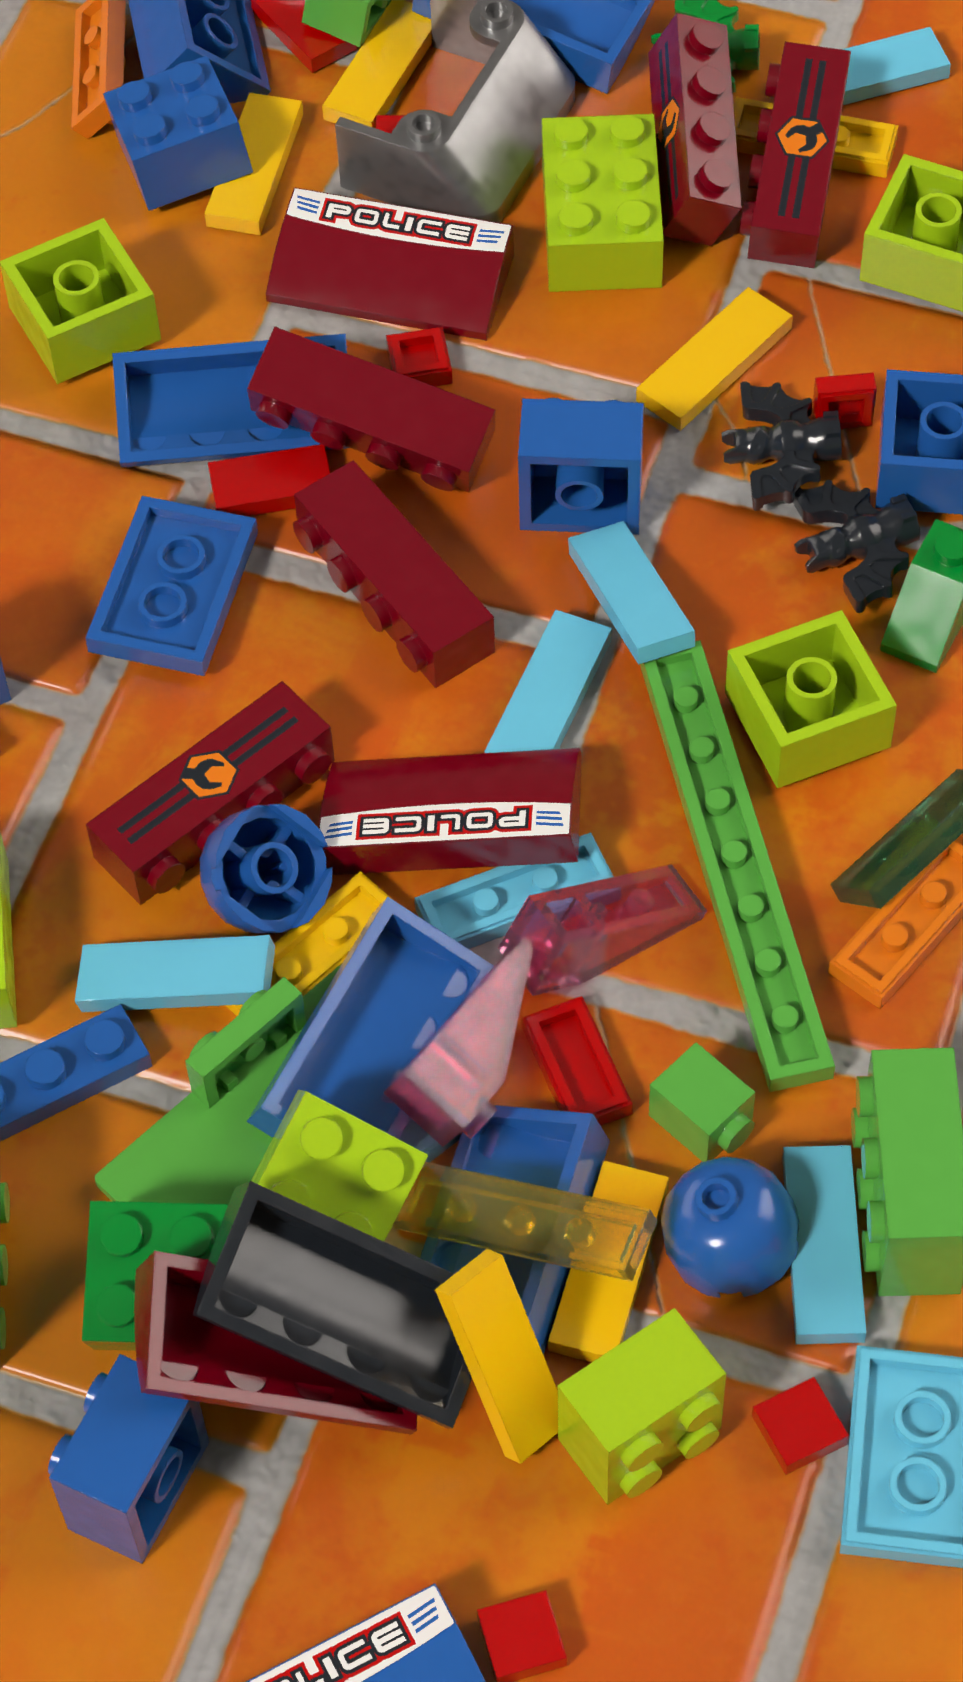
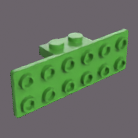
M340 966L304 996L293 984L283 977L268 991L260 990L254 993L244 1003L239 1015L221 1031L210 1032L202 1037L193 1047L189 1058L185 1060L192 1092L95 1175L96 1186L111 1201L229 1204L235 1187L251 1181L273 1137L248 1123L247 1120Z

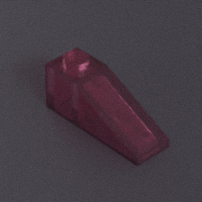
M671 864L529 895L498 949L532 996L580 985L700 921L707 910Z
M525 937L500 958L383 1092L442 1147L461 1132L471 1139L497 1110L489 1100L505 1082L534 947Z

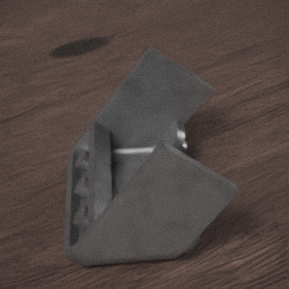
M430 0L432 47L483 63L485 66L452 117L432 110L414 111L405 115L391 134L340 117L335 124L340 186L389 204L500 223L542 157V118L566 117L575 102V78L521 7L513 1Z

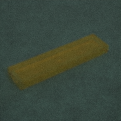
M425 1162L393 1227L403 1231L632 1282L656 1226L657 1219L648 1208Z

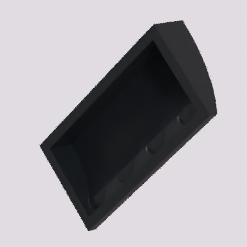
M252 1181L235 1187L202 1278L193 1316L448 1429L454 1427L472 1379L435 1291L437 1287L453 1276L454 1273Z

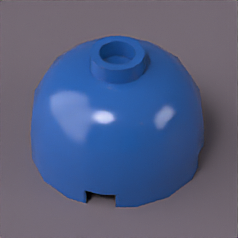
M284 804L251 806L225 818L208 836L200 857V883L209 905L224 922L250 933H282L308 923L325 904L332 884V867L326 868V856L323 851V847L328 845L321 830L306 814Z
M721 1157L701 1162L684 1173L666 1196L661 1216L666 1253L684 1282L706 1296L721 1298L719 1293L732 1294L741 1292L743 1297L759 1294L780 1280L797 1256L799 1247L797 1236L800 1221L793 1198L772 1171L753 1160Z

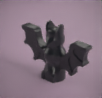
M746 381L741 382L743 417L746 420L766 422L774 426L771 428L756 426L722 432V442L734 447L723 453L724 462L728 464L747 462L756 465L769 459H774L777 461L775 464L757 469L750 474L753 509L759 511L763 508V505L775 501H785L791 504L794 502L796 490L801 485L810 481H821L820 466L814 461L842 460L841 428L838 410L824 411L823 416L810 420L808 417L812 414V399L797 400L789 397L784 393L779 382L774 383L770 387H756Z
M826 480L824 485L816 488L802 489L799 487L795 492L793 504L805 523L833 522L844 524L842 527H834L822 531L816 535L801 539L794 544L796 553L806 554L811 558L805 564L807 573H814L826 567L836 568L851 557L863 561L843 577L844 592L857 613H862L871 601L880 597L891 598L893 596V577L899 571L909 569L910 567L909 554L901 552L897 548L917 542L921 536L917 513L907 500L906 495L903 493L890 498V503L886 504L883 508L875 509L870 504L869 488H864L857 492H848L833 485L832 480Z

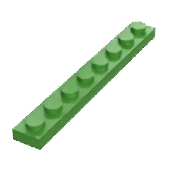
M695 641V647L642 663L640 668L769 1092L834 1079V1060L701 641Z

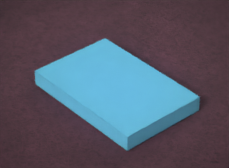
M857 1345L840 1554L963 1568V1357Z

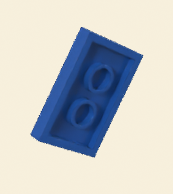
M142 496L85 637L88 652L205 676L258 534L256 518Z

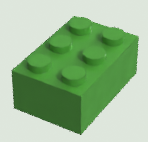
M954 1047L871 1050L868 1075L856 1077V1107H853L851 1110L853 1148H861L862 1168H857L856 1174L857 1202L859 1209H867V1230L862 1231L864 1272H876L878 1297L961 1294L963 1285V1127Z

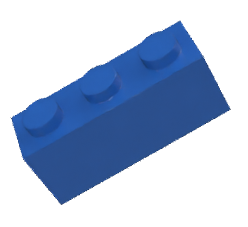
M128 0L144 78L174 68L182 62L193 61L207 55L230 104L246 101L249 92L268 95L271 92L250 0Z

